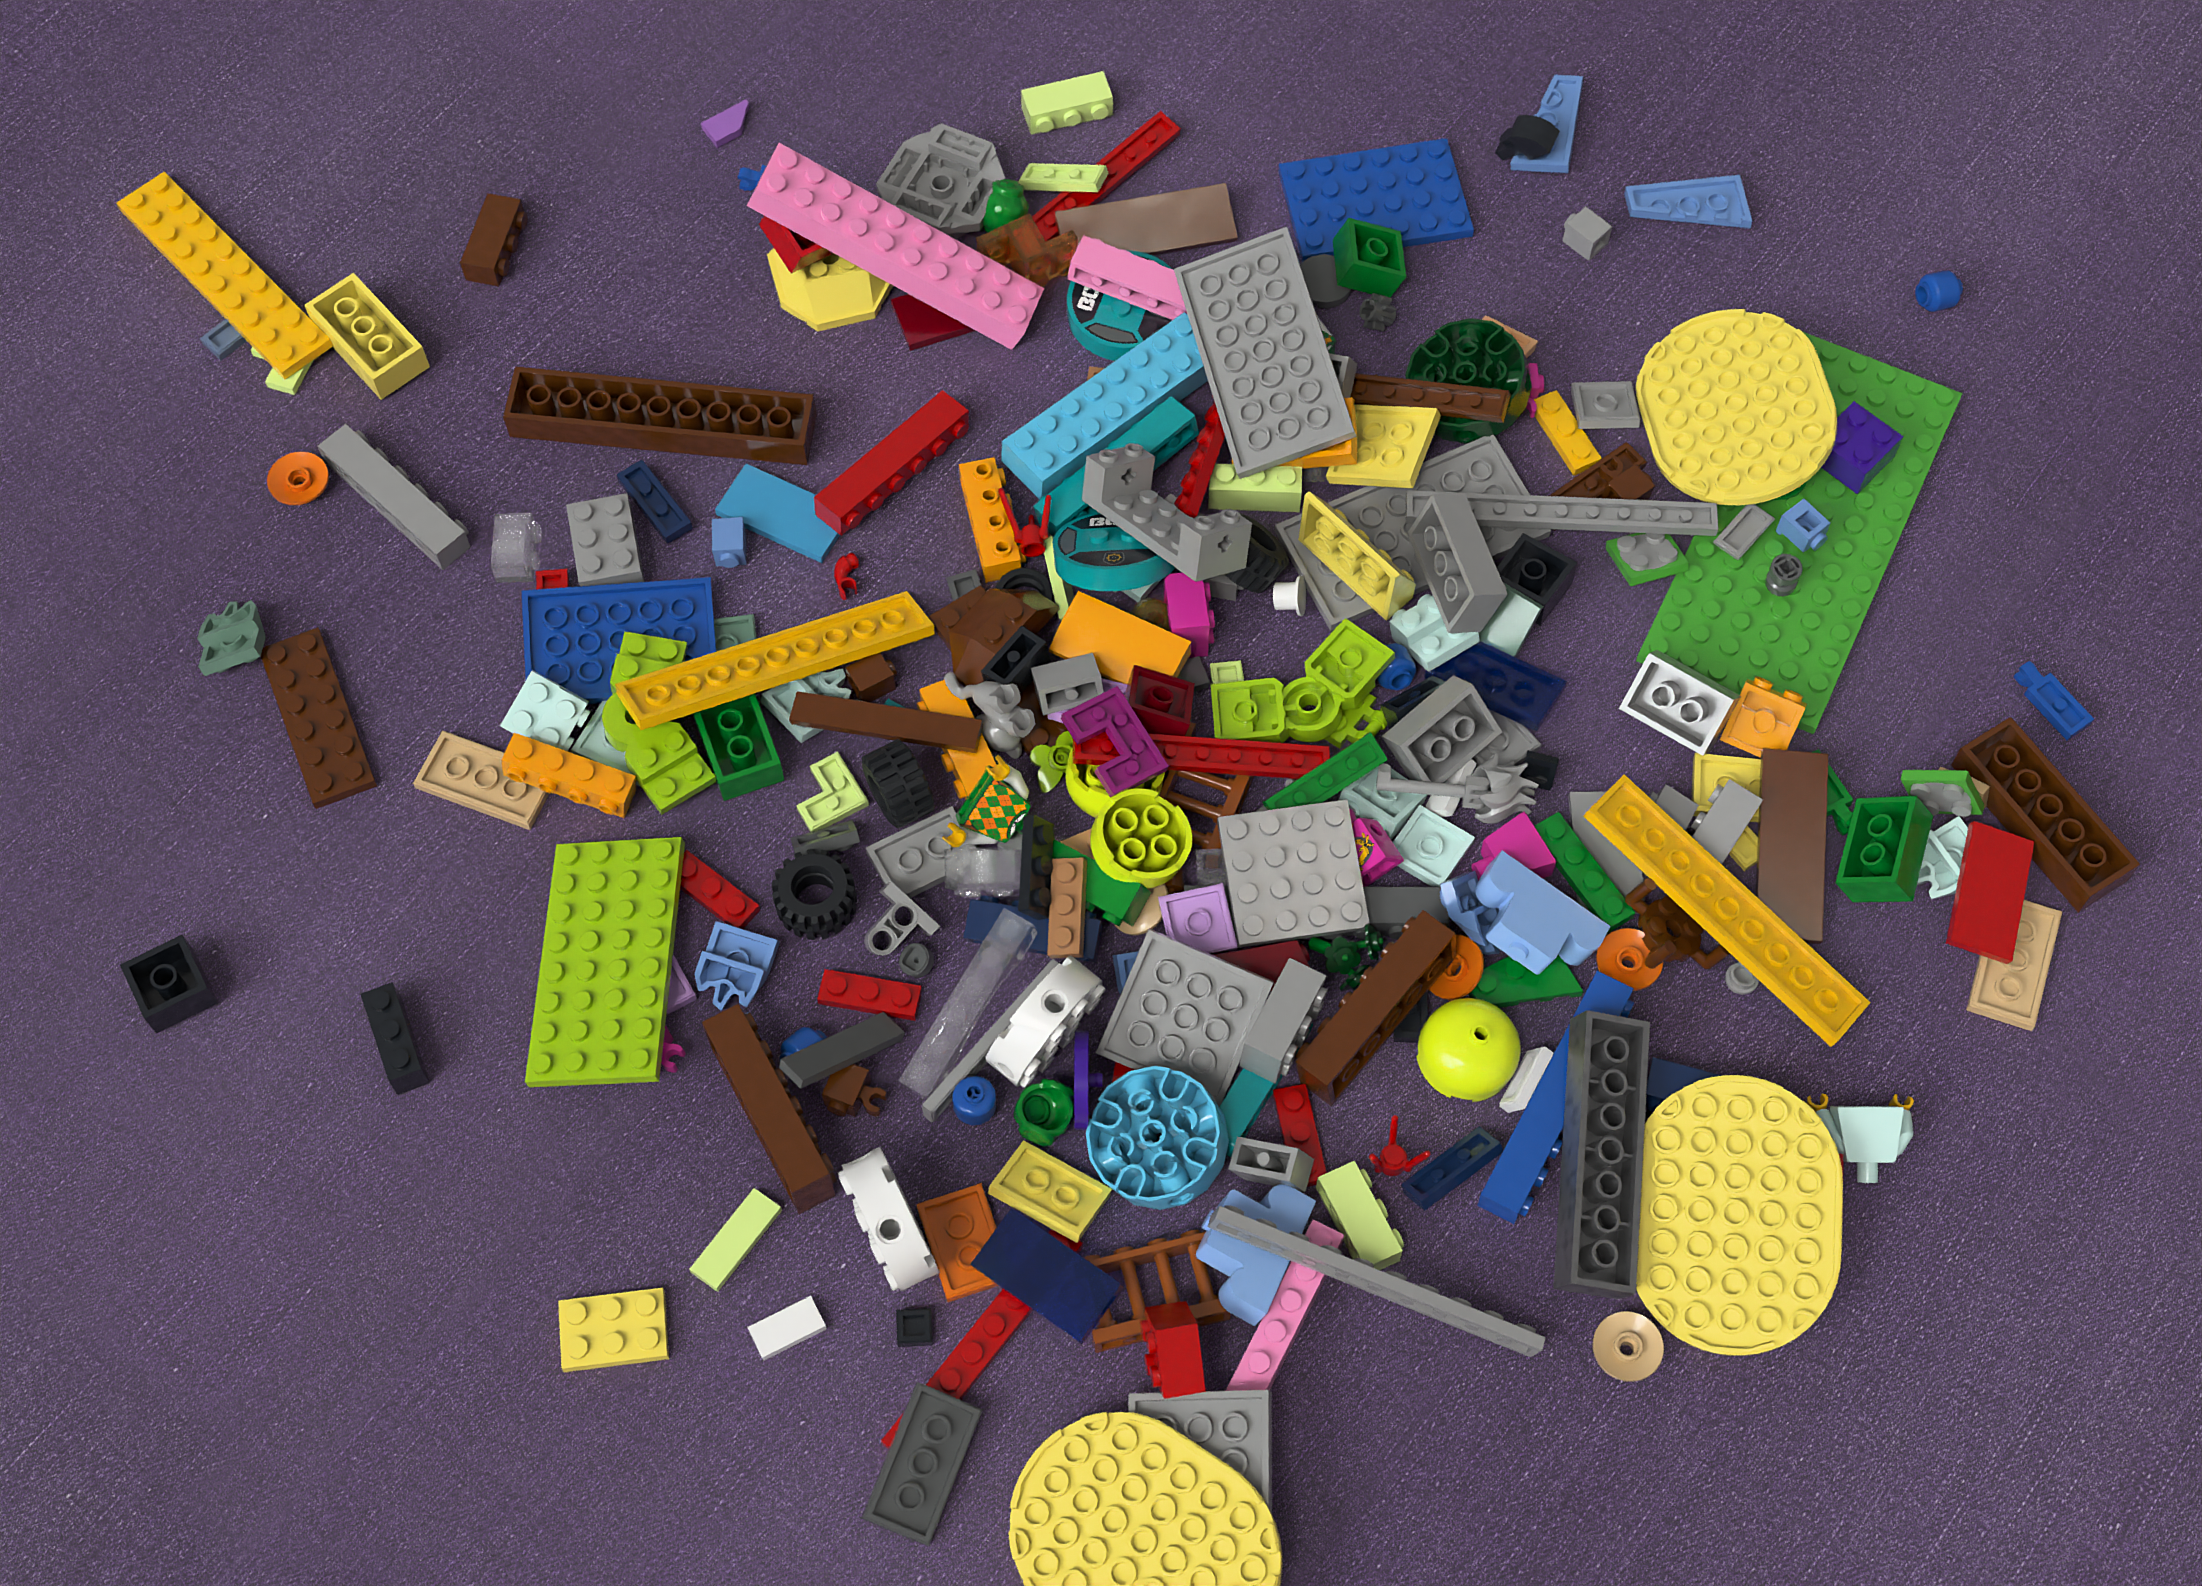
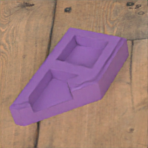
M745 99L701 123L702 130L716 148L742 135L744 120L749 111L748 101Z

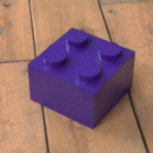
M1853 401L1837 417L1838 427L1835 444L1821 468L1858 494L1895 457L1903 436Z

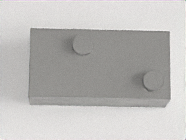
M1432 494L1407 532L1448 633L1481 632L1507 596L1506 586L1502 582L1466 494Z

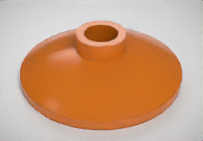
M293 452L281 457L272 465L267 476V486L272 496L279 502L287 505H302L315 500L324 492L329 481V472L324 461L317 455L309 452Z
M1631 928L1618 929L1609 933L1598 947L1596 954L1599 972L1634 988L1633 991L1642 990L1652 985L1662 971L1663 962L1654 969L1646 967L1645 959L1650 950L1642 940L1645 934L1640 930ZM1628 960L1632 962L1633 967H1625L1622 962Z
M1455 935L1457 957L1429 989L1433 994L1442 999L1455 1000L1466 996L1477 986L1482 977L1484 969L1482 951L1477 943L1463 935ZM1461 966L1459 973L1456 975L1457 968Z

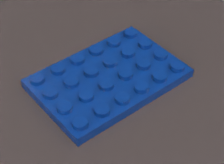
M1447 138L1279 163L1278 173L1302 262L1316 255L1326 254L1334 256L1332 240L1348 218L1401 231L1403 247L1473 237V224Z
M710 577L521 591L525 680H527L531 671L534 670L589 701L588 704H599L602 701H607L613 695L610 679L616 655L620 652L624 632L687 642L688 648L685 661L716 652Z

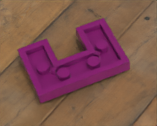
M1118 686L1064 712L1061 716L1062 722L1077 745L1106 732L1120 756L1100 765L1095 770L1096 776L1110 798L1164 773L1169 767Z

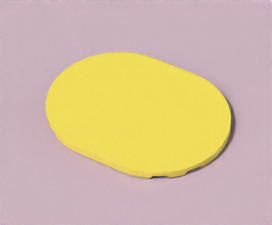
M1745 309L1710 312L1676 326L1670 330L1671 334L1666 336L1661 342L1655 343L1644 358L1645 362L1636 381L1638 407L1651 451L1659 470L1673 486L1693 498L1719 505L1757 504L1778 498L1800 487L1814 476L1826 462L1833 449L1837 435L1838 423L1834 399L1813 344L1800 329H1795L1787 324L1783 318L1766 312L1762 314L1749 313Z
M1723 1075L1696 1081L1673 1093L1654 1110L1645 1123L1636 1290L1655 1320L1675 1337L1691 1346L1707 1352L1728 1356L1754 1355L1774 1350L1796 1339L1818 1319L1833 1295L1841 1265L1842 1166L1836 1144L1829 1131L1822 1122V1119L1805 1101H1802L1793 1093L1784 1089V1087L1764 1079L1742 1075Z
M1103 1412L1083 1417L1064 1429H1059L1033 1453L1022 1470L1015 1486L1010 1504V1532L1008 1534L1012 1558L1015 1560L1024 1586H1280L1282 1549L1278 1529L1269 1507L1257 1489L1235 1469L1173 1428L1151 1417L1132 1412Z

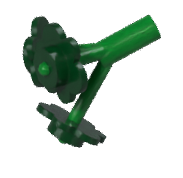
M1365 924L1366 936L1363 941H1347L1341 936L1336 937L1332 943L1317 937H1312L1309 941V949L1324 954L1328 958L1325 962L1328 971L1332 973L1339 971L1343 975H1349L1346 982L1339 988L1341 992L1350 988L1353 991L1356 990L1361 984L1359 982L1361 976L1370 967L1364 964L1356 971L1352 969L1358 966L1361 961V957L1356 950L1368 947V954L1371 960H1378V951L1383 950L1382 936L1379 931L1375 932L1374 926L1370 924Z

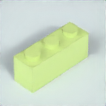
M1104 71L1021 90L1022 111L1031 135L1113 116V96Z
M1215 464L1209 480L1208 509L1300 512L1302 467L1275 466L1239 479L1234 464Z
M1354 1160L1319 1176L1316 1190L1338 1232L1344 1234L1343 1241L1353 1260L1355 1258L1368 1260L1374 1264L1375 1269L1382 1270L1400 1261L1404 1242L1396 1228L1391 1230L1386 1220L1388 1213L1380 1198L1375 1200L1370 1190L1372 1183L1365 1169L1359 1170Z

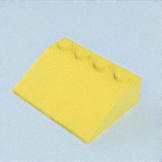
M1310 491L1305 494L1298 540L1387 621L1396 611L1400 610L1413 598L1416 586L1413 577L1406 570H1400L1384 550H1378L1362 530H1356L1348 522L1343 512L1339 509H1333L1327 502Z

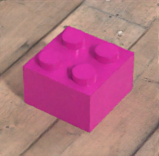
M1172 573L1164 578L1163 607L1166 629L1191 641V654L1189 658L1208 656L1209 644H1214L1213 628H1215L1214 612L1209 607V601H1211L1209 582H1203V580L1195 582L1184 573Z

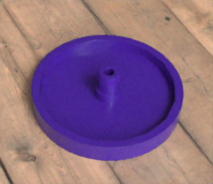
M1075 1031V1130H1087L1089 1122V1087H1102V1073H1089V1031Z

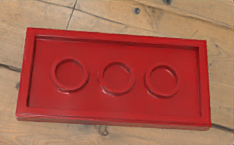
M1977 821L1969 824L1946 944L2004 964H2009L2013 961L2034 841Z

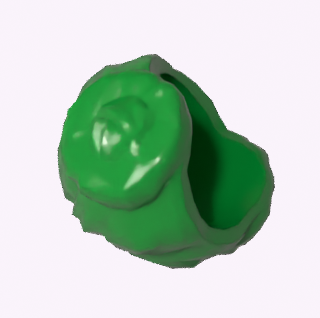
M1010 179L992 182L993 192L987 201L983 219L984 230L989 235L999 239H1006L1014 231L1019 230L1025 224L1026 215L1029 210V204L1023 196V186L1017 181Z
M1043 1078L1040 1083L1030 1084L1020 1094L1014 1108V1119L1019 1124L1018 1131L1020 1135L1026 1140L1043 1147L1051 1146L1057 1137L1066 1133L1069 1123L1073 1118L1074 1090L1057 1080H1050L1049 1078Z

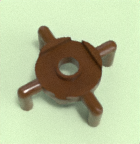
M1646 878L1626 895V904L1639 914L1638 927L1643 928L1645 936L1642 940L1650 950L1645 959L1646 967L1654 969L1663 961L1670 963L1673 960L1685 962L1691 957L1704 969H1711L1730 954L1721 944L1709 954L1699 948L1704 928L1669 896L1655 900L1649 905L1642 899L1656 888V884L1651 878ZM1667 927L1672 930L1674 936L1667 932Z

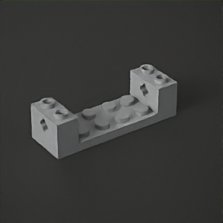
M1129 443L1125 447L1112 450L1104 449L1100 453L1087 455L1082 501L1189 578L1197 582L1246 568L1252 523L1241 516L1238 511L1225 509L1220 513L1198 516L1196 519L1183 513L1174 504L1169 503L1160 497L1157 492L1151 490L1155 456L1143 449L1139 444Z

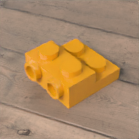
M1755 676L1754 681L1747 679L1740 693L1741 698L1733 710L1720 740L1760 758L1763 748L1787 750L1807 704L1802 702L1803 696L1797 692L1785 689L1784 693H1780L1771 689L1773 683L1764 678Z

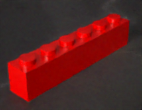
M943 390L819 492L814 497L815 515L841 536L849 529L856 528L862 518L871 510H877L882 505L884 499L893 492H898L909 478L914 474L921 473L929 461L935 456H941L948 445L956 439H961L969 429V410Z

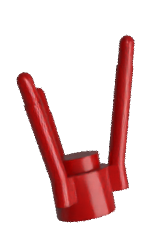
M999 488L998 492L1014 533V541L1020 543L1021 553L1027 557L1042 555L1045 552V540L1049 537L1048 523L1051 495L1045 497L1041 528L1035 525L1034 515H1029V523L1021 531L1004 489Z
M1393 1115L1391 1118L1388 1145L1382 1149L1380 1158L1373 1153L1369 1155L1371 1162L1375 1166L1374 1171L1376 1173L1383 1172L1391 1177L1398 1176L1403 1171L1411 1172L1414 1166L1431 1155V1152L1426 1150L1411 1160H1407L1406 1151L1396 1143L1398 1116Z

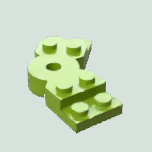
M1345 618L1305 661L1306 677L1296 679L1286 687L1274 677L1210 684L1215 738L1284 743L1289 736L1302 742L1323 740L1338 728L1342 718V710L1355 709L1375 687V680L1395 659V652ZM1308 705L1316 706V708L1311 711L1303 710V708Z
M624 632L620 652L616 655L610 679L613 695L606 701L602 711L604 732L612 747L623 753L626 751V767L632 775L636 776V781L660 814L663 815L715 783L716 777L698 754L697 746L680 723L668 721L640 731L637 724L628 722L632 717L616 694V683L684 662L688 648L687 642Z

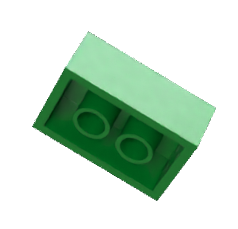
M755 693L693 713L723 801L785 781L778 754Z
M1917 796L1856 799L1836 879L1837 886L1852 902L1913 901L1933 819L1931 812Z

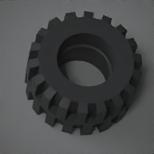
M1240 513L1241 516L1252 523L1246 568L1224 575L1246 590L1262 593L1288 566V556L1281 543L1269 530L1256 520Z
M896 739L862 756V768L869 788L884 816L893 826L899 829L934 811V799L928 781L915 756L901 740Z
M807 849L808 854L802 855L801 852H797L794 854V860L791 861L787 858L782 862L784 869L778 868L776 870V880H772V896L779 920L783 921L784 927L788 931L793 929L794 935L800 938L803 934H807V938L810 940H815V935H821L822 939L829 938L828 933L831 931L835 935L841 932V924L847 926L851 922L850 915H854L856 911L857 894L853 875L850 873L846 862L842 863L841 858L836 854L830 857L829 851L821 850L820 854H815V849ZM811 885H825L833 890L825 901L818 904H805L797 900L799 893Z

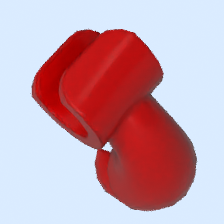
M854 553L841 556L835 564L834 578L842 600H846L844 591L846 588L853 589L856 595L858 593L856 581L853 578L847 577L852 569L859 567V560Z

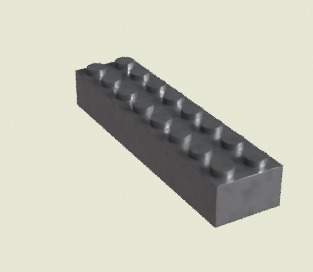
M1589 1010L1570 1019L1554 1289L1613 1299H1621L1636 1294L1650 1022Z

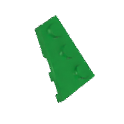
M1559 954L1539 975L1533 973L1509 956L1484 968L1479 983L1469 993V996L1502 1008L1535 1000L1540 1002L1552 1001L1553 998L1569 996L1570 998L1580 997L1583 994V990Z

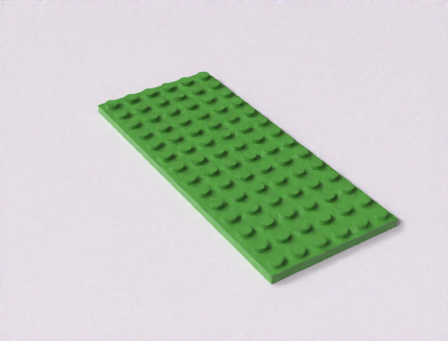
M1803 332L1809 338L1818 354L1834 399L1837 417L1853 401L1858 403L1903 436L1895 457L1858 494L1820 468L1807 481L1805 488L1797 496L1787 500L1772 499L1755 504L1774 517L1775 520L1739 560L1734 559L1721 550L1713 541L1746 505L1717 504L1718 532L1716 536L1694 535L1685 554L1689 562V571L1675 575L1636 661L1643 664L1650 652L1659 650L1740 695L1747 679L1754 681L1755 676L1764 678L1773 683L1771 688L1773 690L1784 693L1785 689H1788L1803 696L1802 702L1806 703L1807 706L1797 728L1814 735L1962 393ZM1802 499L1810 503L1830 522L1826 533L1828 537L1826 542L1819 549L1814 551L1810 547L1804 553L1784 534L1779 535L1776 532L1781 516ZM1781 554H1790L1800 560L1803 571L1793 593L1784 597L1776 596L1768 591L1765 579L1773 559Z

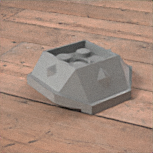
M941 123L931 128L930 132L919 134L904 141L879 178L876 187L881 199L949 236L959 238L968 232L980 231L982 229L987 201L993 192L992 182L1005 179L992 142Z

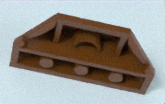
M989 589L949 631L953 673L956 675L958 682L965 687L984 682L981 670L1014 633L1023 626L1036 635L1057 613L1059 606L1036 590Z

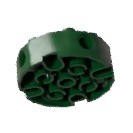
M1472 318L1446 323L1435 330V335L1428 338L1423 345L1420 343L1412 353L1405 374L1406 379L1509 390L1511 397L1504 423L1448 416L1440 417L1434 434L1446 441L1466 444L1485 436H1496L1511 427L1526 408L1532 389L1529 364L1517 340L1510 333L1506 332L1503 327L1493 321Z

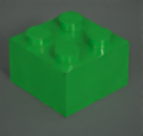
M1348 218L1332 240L1337 285L1370 294L1375 293L1391 297L1406 278L1401 231Z

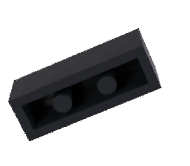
M393 982L361 993L360 995L388 1081L396 1094L400 1095L429 1084L430 1082L402 998Z

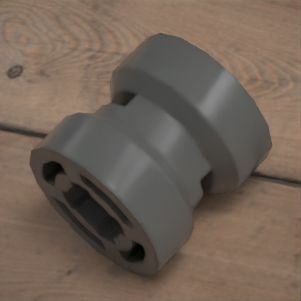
M1781 554L1775 557L1766 576L1765 585L1768 591L1776 596L1784 597L1793 593L1803 571L1800 560L1790 554Z

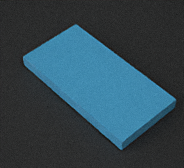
M747 463L715 508L717 516L722 518L743 517L746 529L820 563H823L840 534L815 515V494Z

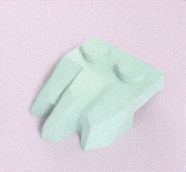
M842 668L831 672L822 671L776 686L762 694L761 703L802 743L824 729L792 725L789 718L797 691L848 699L851 690L840 688L846 678Z
M1960 816L1937 830H1930L1917 885L1930 882L1932 886L1929 890L1931 900L1956 893L1968 827Z

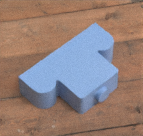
M1501 851L1486 867L1475 888L1476 896L1484 906L1499 909V913L1486 934V939L1508 954L1513 960L1537 975L1558 954L1564 962L1570 965H1581L1602 944L1610 928L1607 923L1504 851Z
M1278 1184L1266 1194L1260 1203L1237 1190H1230L1218 1204L1217 1208L1226 1205L1234 1206L1241 1209L1246 1217L1254 1220L1266 1219L1276 1224V1229L1286 1233L1297 1232L1302 1234L1316 1200L1291 1186ZM1211 1209L1202 1224V1228L1206 1232L1196 1251V1257L1229 1276L1219 1289L1218 1296L1221 1305L1228 1312L1255 1326L1267 1314L1290 1260L1208 1228L1211 1214L1214 1212Z

